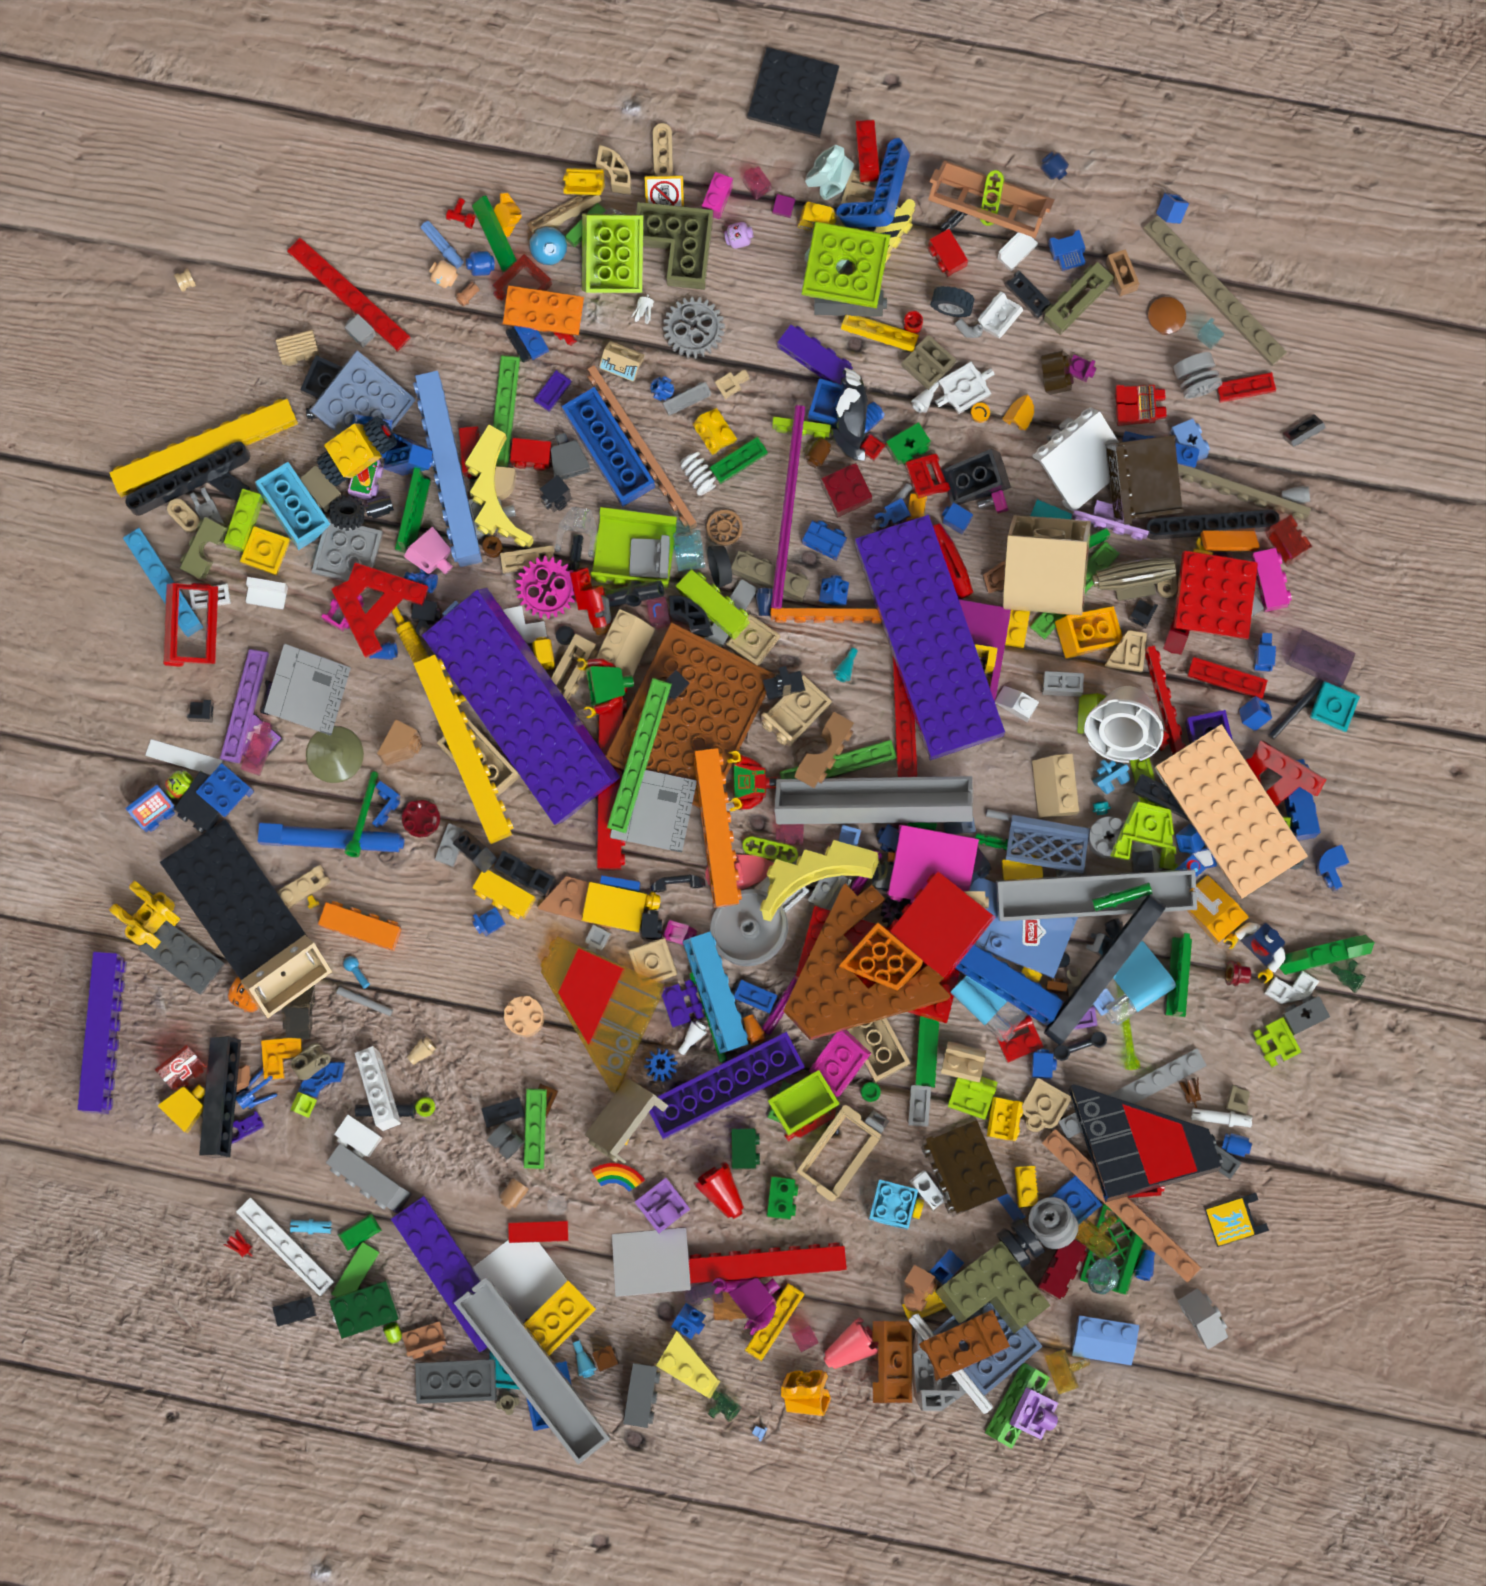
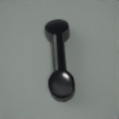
M692 874L662 877L651 885V892L667 891L666 885L690 882V888L692 889L703 888L706 885L704 879Z
M1094 1032L1089 1039L1069 1046L1058 1045L1054 1049V1057L1059 1061H1065L1069 1058L1070 1053L1092 1045L1101 1048L1106 1045L1107 1037L1102 1032Z

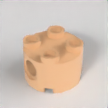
M530 996L514 998L504 1010L505 1023L515 1035L521 1037L533 1036L541 1030L544 1024L545 1015L543 1008Z

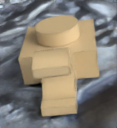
M746 370L741 371L735 376L730 372L715 381V385L724 399H727L741 390L739 384L746 382L750 378Z

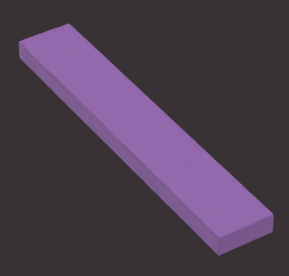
M253 649L248 651L220 759L223 761L239 764L241 762L269 657L268 652Z

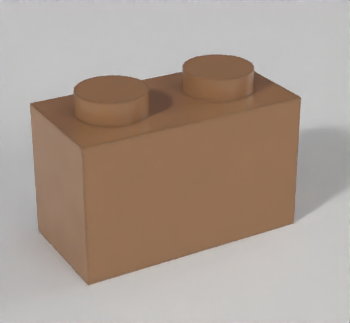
M1126 249L1108 255L1106 265L1109 273L1114 276L1113 283L1119 297L1137 291L1140 283Z

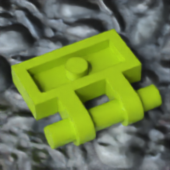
M1283 1017L1265 1026L1268 1032L1265 1036H1263L1260 1029L1253 1032L1256 1038L1255 1042L1257 1046L1260 1045L1265 1055L1263 1057L1265 1061L1269 1062L1271 1068L1278 1065L1275 1059L1276 1056L1280 1055L1284 1062L1302 1052ZM1270 1039L1273 1041L1277 1049L1273 1052L1271 1051L1266 1042Z

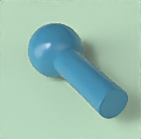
M354 956L346 957L343 961L344 968L354 974L364 989L367 988L370 983L358 968V959Z

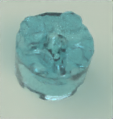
M700 530L673 533L678 571L705 568Z

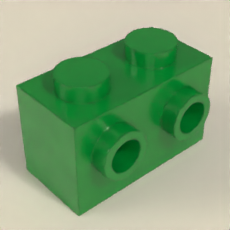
M771 1177L768 1218L791 1220V1216H795L796 1204H793V1196L798 1195L799 1184H795V1179Z

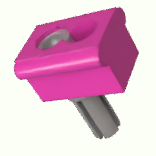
M1002 490L992 493L991 498L978 502L979 508L995 505L998 514L1009 510Z

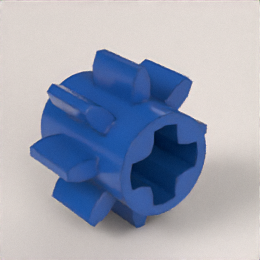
M663 376V378L658 377L653 380L650 386L651 393L654 394L653 398L661 401L673 395L674 386L670 383L671 379Z

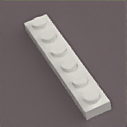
M249 1198L236 1211L319 1296H322L335 1282L252 1198Z

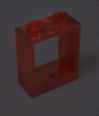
M523 254L492 285L493 295L500 302L503 300L506 303L507 294L502 289L523 268L541 284L537 290L547 291L552 286L551 278Z

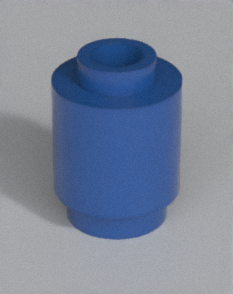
M1231 1133V1135L1225 1134L1222 1149H1225L1228 1153L1245 1157V1154H1250L1252 1143L1249 1142L1250 1138L1234 1133Z

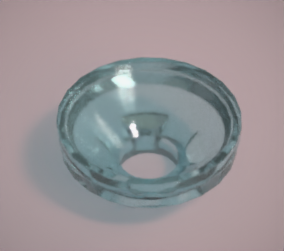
M1101 1258L1093 1264L1088 1275V1286L1092 1292L1103 1295L1117 1286L1119 1274L1116 1264L1107 1258Z

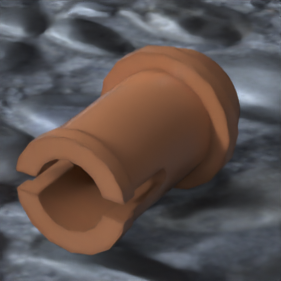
M470 282L461 293L457 294V302L462 306L468 305L469 301L480 289L476 284Z

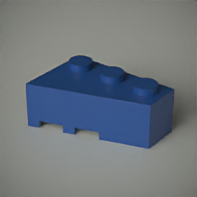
M394 433L397 445L387 451L383 469L402 476L413 474L414 467L420 468L421 471L429 470L433 462V451L412 439Z

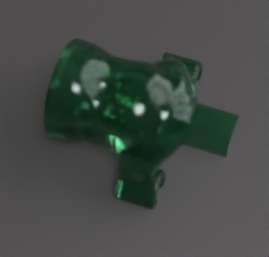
M1352 959L1347 969L1343 970L1334 966L1331 972L1337 975L1338 980L1344 986H1348L1351 991L1357 993L1363 985L1366 976L1354 972L1358 963Z
M715 1390L711 1397L716 1401V1406L711 1408L707 1414L715 1418L721 1412L726 1421L730 1422L738 1415L742 1406L735 1403L726 1393H718Z

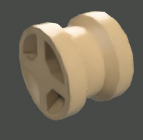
M188 268L181 274H174L182 292L186 291L188 287L196 286Z

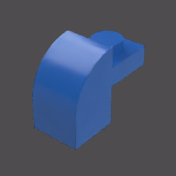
M1342 845L1326 851L1319 858L1316 865L1317 877L1325 874L1324 881L1326 886L1331 888L1332 892L1343 887L1336 869L1350 863Z

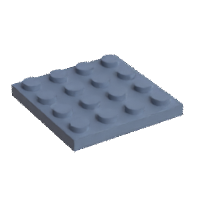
M355 351L309 411L337 434H340L353 424L354 414L369 417L379 416L382 419L393 420L392 431L416 399L359 351Z
M990 1301L961 1323L963 1324L993 1310L1010 1345L1007 1349L963 1369L984 1396L1042 1347L1026 1325L1014 1334ZM951 1316L933 1333L936 1336L961 1324L958 1323L954 1316ZM960 1341L959 1348L962 1351H967L968 1344L965 1341Z

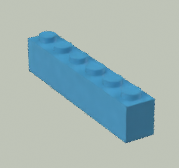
M138 528L123 537V539L166 605L167 584L175 582L144 533ZM179 589L178 625L188 638L202 629L203 625Z
M711 931L682 941L719 1052L723 1053L747 1045V1033L743 1029L741 1015L736 1009L735 997L730 991L728 976L724 973L722 958L717 952L716 941Z

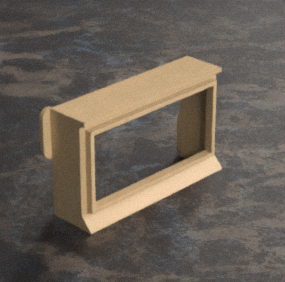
M845 1105L796 1172L817 1187L816 1190L819 1194L829 1201H836L879 1142L882 1135L861 1121L859 1113ZM848 1118L869 1133L871 1137L833 1190L829 1191L807 1175L806 1172L843 1120Z

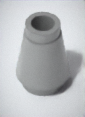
M1304 485L1282 491V498L1299 504L1310 502L1309 486L1304 487Z

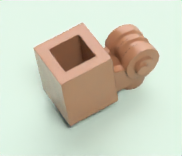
M914 1265L904 1281L905 1286L914 1291V1294L909 1293L904 1297L905 1307L911 1312L922 1311L927 1303L925 1299H927L929 1294L932 1295L937 1288L935 1276Z

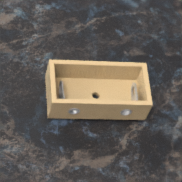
M304 935L240 982L258 1010L266 1018H269L332 973L315 943Z

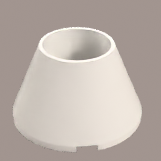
M1122 686L1116 688L1093 708L1086 718L1084 731L1089 740V745L1098 754L1113 761L1129 763V760H1144L1152 756L1159 749L1163 740V726L1149 697L1144 691L1136 687Z

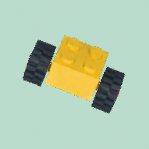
M376 416L364 425L354 423L324 444L327 451L318 456L316 462L325 478L334 486H338L382 457L380 453H385L397 445L396 437L393 435L394 433L390 430V427L386 425V422L381 417Z

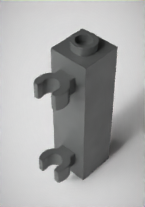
M880 290L877 309L814 298V315L883 317V309H887V298L883 297L884 290Z

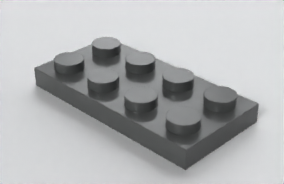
M167 920L154 933V936L161 941L156 949L146 942L138 948L200 995L204 993L225 965V963Z
M496 1359L415 1363L416 1404L497 1400Z

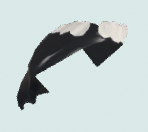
M844 368L842 371L843 377L841 378L843 388L836 396L832 408L836 406L835 410L838 417L837 429H830L835 444L846 456L854 461H864L865 449L860 448V445L865 437L868 398L861 376L854 370Z

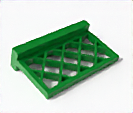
M414 467L395 547L396 551L406 553L408 548L419 538L431 480L423 477L420 468Z
M1184 933L1180 938L1172 937L1169 974L1177 987L1167 993L1165 1016L1186 1017L1192 948L1190 933Z
M1104 1204L1080 1281L1127 1296L1144 1241L1132 1229L1126 1230L1119 1217L1118 1220L1107 1224L1104 1218L1106 1211L1112 1210ZM1120 1222L1125 1232L1114 1237L1110 1226ZM1108 1228L1112 1239L1101 1243L1098 1237L1099 1233ZM1127 1234L1130 1240L1129 1246L1121 1250L1116 1239ZM1114 1241L1119 1251L1108 1256L1104 1245ZM1102 1247L1106 1258L1096 1263L1093 1258V1252ZM1121 1253L1124 1259L1123 1265L1115 1269L1110 1258ZM1108 1260L1113 1270L1102 1275L1098 1265ZM1096 1266L1100 1277L1095 1280L1086 1278L1088 1270ZM1114 1272L1118 1278L1116 1287L1107 1285L1104 1279Z

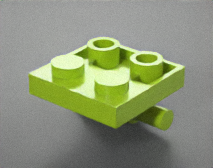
M957 1077L947 1107L985 1120L998 1082L981 1077L979 1083Z

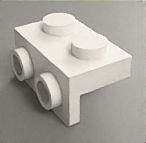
M1000 292L993 298L986 310L980 314L978 321L983 330L1000 339L1023 309L1020 305L1007 299L1005 293Z

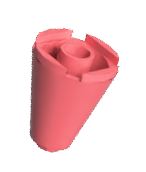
M862 1318L856 1319L824 1352L825 1357L823 1358L828 1367L837 1369L878 1354V1342H873V1332L869 1326L864 1327L861 1324L864 1322Z

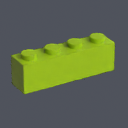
M691 569L676 585L678 592L683 597L689 598L699 605L712 622L735 640L750 624L748 620L749 615L742 608L738 610L734 606L735 603L728 596L723 597L720 594V590L714 584L709 585L705 581L706 578L700 572L695 573Z

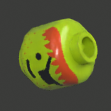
M178 770L165 781L167 788L165 791L171 798L181 799L194 781V778L187 771L182 772Z

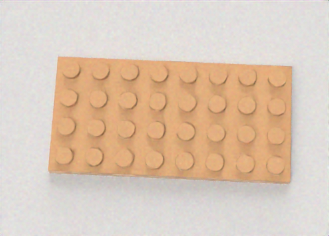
M1222 724L1155 766L1241 899L1308 857Z

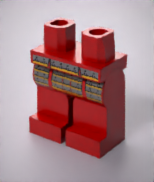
M1116 385L1117 426L1155 423L1156 420L1166 418V406L1156 407V401H1165V389L1155 388V385Z

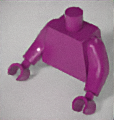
M716 1278L712 1282L711 1286L717 1287L714 1292L716 1294H719L721 1291L729 1293L732 1300L749 1319L744 1329H751V1335H754L755 1331L766 1328L771 1322L777 1304L772 1294L780 1288L773 1278L765 1285L758 1278L723 1281L721 1278Z

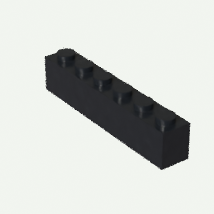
M229 1036L210 1037L200 1156L209 1158H230L241 1049L240 1039Z

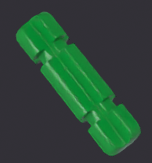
M977 833L975 838L979 839L978 844L980 845L985 844V846L1007 850L1008 839L1003 840V838L991 835L984 836L985 834Z

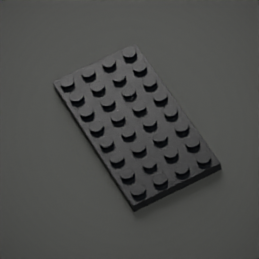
M226 819L160 861L161 866L240 980L306 935Z

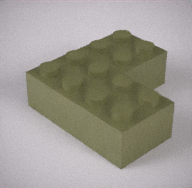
M638 202L636 215H643V247L670 250L667 286L705 290L714 218L713 210Z
M1002 1241L936 1291V1294L959 1324L990 1301L1014 1334L1051 1306Z

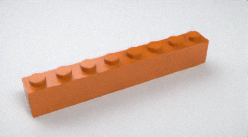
M718 748L695 751L693 753L713 908L736 906L739 904V900H742L741 889H737L736 881H739L738 869L734 868L736 852L732 850L731 842H734L733 831H729L728 823H731L730 811L726 810L728 794L724 792L723 784H726L725 773H721L720 765H723L722 753H719Z

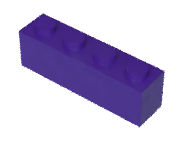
M790 325L777 342V348L821 379L842 385V371L844 368L853 370L852 364L844 358L841 360L832 349L821 346L820 341L815 337H808L799 326L794 327Z

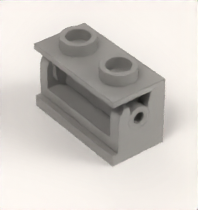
M1045 671L1042 695L1081 697L1083 694L1084 673Z

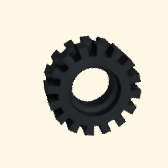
M344 495L342 499L337 497L336 501L333 500L332 504H330L329 519L331 524L334 523V527L337 528L339 526L340 530L346 528V531H349V528L355 530L356 527L359 528L364 523L365 506L364 504L362 505L361 500L358 501V498L352 499V496L346 498ZM342 512H351L353 514H343Z

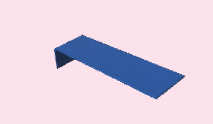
M1009 1194L997 1198L1013 1220L1017 1217L1021 1220L1026 1217Z

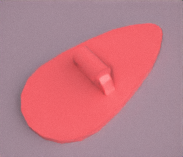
M736 855L734 868L738 869L739 881H736L737 889L743 890L763 881L767 877L769 867L773 866L774 863L757 856ZM707 866L706 881L708 883V886L711 888L709 871Z

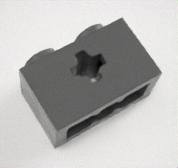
M1311 995L1302 1000V1005L1296 1007L1293 1004L1285 1008L1286 1013L1281 1016L1285 1019L1293 1036L1330 1017L1320 996L1314 998ZM1303 1011H1308L1309 1015H1307V1018H1302L1300 1014H1302Z

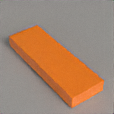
M1202 531L1200 534L1205 551H1257L1259 549L1255 531Z

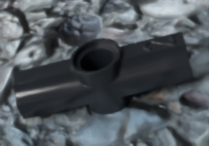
M632 581L628 584V587L606 591L605 597L609 599V607L624 604L637 607L644 600L664 597L665 591L661 581L648 583Z

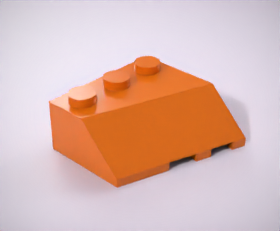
M877 923L839 967L898 991L921 968L923 960Z

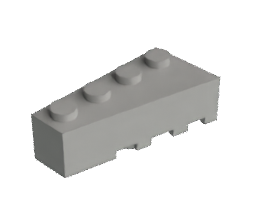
M342 1144L338 1145L326 1162L331 1166L330 1171L338 1177L342 1174L346 1177L345 1182L353 1188L356 1185L360 1187V1193L367 1198L371 1196L375 1198V1204L382 1209L388 1207L394 1212L399 1213L412 1195Z

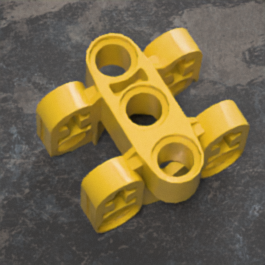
M134 880L129 885V889L145 901L133 916L118 904H113L108 910L127 925L125 928L127 938L137 945H142L146 942L156 949L161 941L154 936V933L166 920L175 927L181 919L172 912L175 903L171 898L162 892L152 895Z

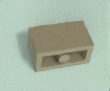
M316 465L300 478L318 507L322 508L325 513L330 509V504H332L333 500L336 501L337 497L342 499L338 489L325 478V475L322 474Z

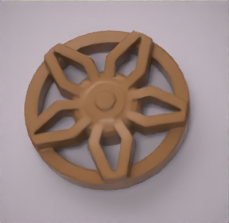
M717 511L711 515L707 522V534L717 545H732L742 535V521L732 511ZM721 514H729L731 516L725 520ZM715 519L717 525L710 527L712 520ZM736 521L739 523V530L736 527H732L736 524ZM732 530H734L735 532H737L738 535H737V534H732V533H731ZM718 534H720L719 541L716 540L712 535L717 536ZM728 535H730L731 537H735L733 540L727 542L729 539ZM722 536H726L724 542H722Z

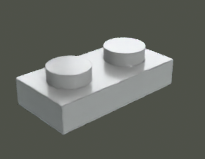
M448 823L435 861L454 867L460 851L452 843L465 829Z
M911 1085L909 1126L928 1127L931 1087Z

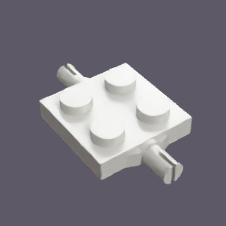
M972 362L964 365L939 380L938 383L944 391V396L935 400V403L940 407L949 402L958 414L991 396L985 380L994 376V372L989 368L981 374L976 370Z

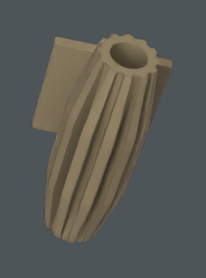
M1145 557L1111 563V566L1097 570L1095 575L1092 576L1094 587H1098V590H1116L1117 600L1123 601L1156 595L1154 584L1176 577V569L1173 558Z

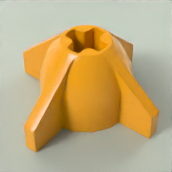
M500 193V203L495 206L494 212L505 236L509 237L516 224L522 218V213L508 193Z

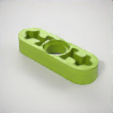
M993 170L987 175L981 209L988 211L989 208H985V205L989 207L996 206V210L992 209L991 212L997 215L1004 184V175L999 170ZM995 173L998 174V178H1001V181L996 183V188H1000L999 191L996 189L988 190V186H993V180H990V177L994 176ZM993 192L997 195L998 198L995 203L987 201L988 193ZM980 219V221L986 226L994 224Z
M747 837L743 841V851L748 855L772 861L777 859L791 864L798 858L797 849L790 845L756 837ZM751 841H754V845L760 847V843H764L762 846V854L758 853L759 849L753 848L752 851H749L748 846H746V844H750ZM768 845L776 848V853L772 856H768L765 853V848ZM779 847L783 848L782 852L788 853L789 850H792V854L795 855V857H791L790 860H787L786 855L781 854V858H777L779 854Z

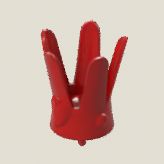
M238 1229L235 1232L237 1239L230 1236V1241H227V1244H223L236 1251L242 1258L247 1253L251 1257L253 1256L249 1252L253 1246L246 1242Z

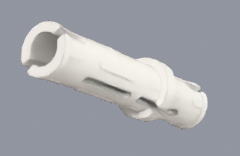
M1192 1108L1191 1120L1228 1124L1229 1127L1235 1125L1251 1128L1252 1115L1235 1114V1111L1227 1113Z

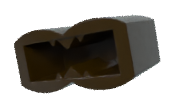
M1063 350L1041 355L1045 392L1049 395L1072 390V384H1074L1073 375L1070 373L1071 357Z

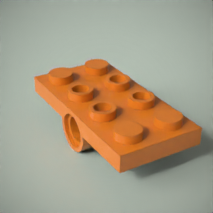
M508 286L503 324L543 332H557L579 336L584 297Z

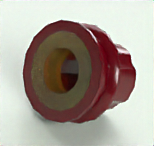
M1230 960L1225 969L1226 984L1235 987L1239 983L1248 984L1251 979L1250 967L1241 966L1239 961L1234 963V961Z

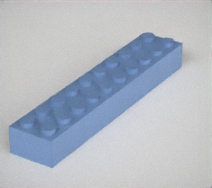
M433 371L416 375L417 382H414L413 385L417 398L421 399L417 402L421 416L425 417L421 420L425 434L429 435L426 437L427 446L433 451L432 467L434 471H437V473H434V478L438 490L441 489L438 495L442 508L445 507L442 510L446 526L450 527L446 528L450 544L454 545L450 547L454 562L459 563L460 567L481 563L482 557L439 372Z

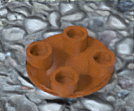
M1162 297L1154 301L1150 306L1148 319L1155 330L1162 335L1175 333L1183 327L1186 321V310L1177 299Z

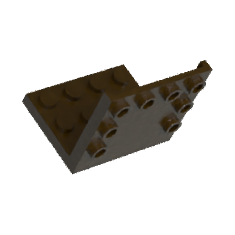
M1175 435L1105 444L1115 522L1126 525L1132 524V519L1184 512L1182 508Z
M977 1120L935 1138L933 1136L928 1137L922 1142L921 1150L924 1157H928L940 1189L945 1197L946 1202H944L948 1214L951 1213L952 1216H956L1008 1194Z

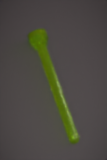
M1117 985L1127 1052L1126 1062H1124L1125 1070L1140 1069V1060L1137 1059L1134 1052L1127 998Z

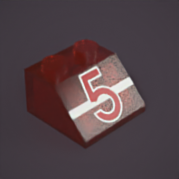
M185 1045L158 1066L155 1071L172 1090L177 1091L182 1087H187L189 1085L188 1081L193 1077L195 1079L200 1077L205 1072L203 1069L207 1066L192 1047Z

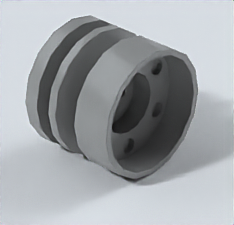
M1210 352L1190 356L1174 365L1173 369L1177 380H1186L1180 386L1182 390H1185L1183 392L1184 398L1191 399L1204 396L1222 385V380L1218 377L1219 372L1217 370L1210 371L1215 366Z

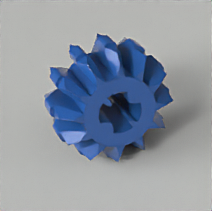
M875 402L867 405L865 433L875 427L885 415L882 408Z
M657 1048L658 1055L651 1051L650 1055L653 1059L645 1058V1061L651 1064L644 1065V1068H652L647 1075L651 1076L655 1073L654 1081H657L658 1076H661V1081L664 1082V1075H667L669 1079L672 1078L669 1071L677 1072L671 1066L677 1065L678 1062L670 1061L675 1055L671 1054L667 1057L668 1049H665L664 1053L661 1054V1049ZM661 1060L662 1062L664 1060L666 1062L664 1064L665 1069L661 1070L659 1068L658 1070L656 1068L658 1066L657 1061Z

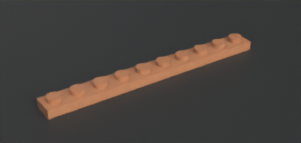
M593 365L588 369L589 376L587 378L592 386H597L602 400L606 401L609 405V411L613 417L616 416L619 420V427L623 433L626 432L630 437L628 441L631 446L639 451L638 457L643 464L647 463L650 470L648 472L653 480H658L660 483L658 487L663 496L667 495L671 500L668 503L674 512L678 511L680 514L679 520L684 528L688 527L690 531L697 527L695 519L597 368Z
M1054 1129L1042 1144L1105 1203L1092 1162L1061 1132ZM1128 1196L1105 1203L1187 1283L1202 1269L1193 1258Z

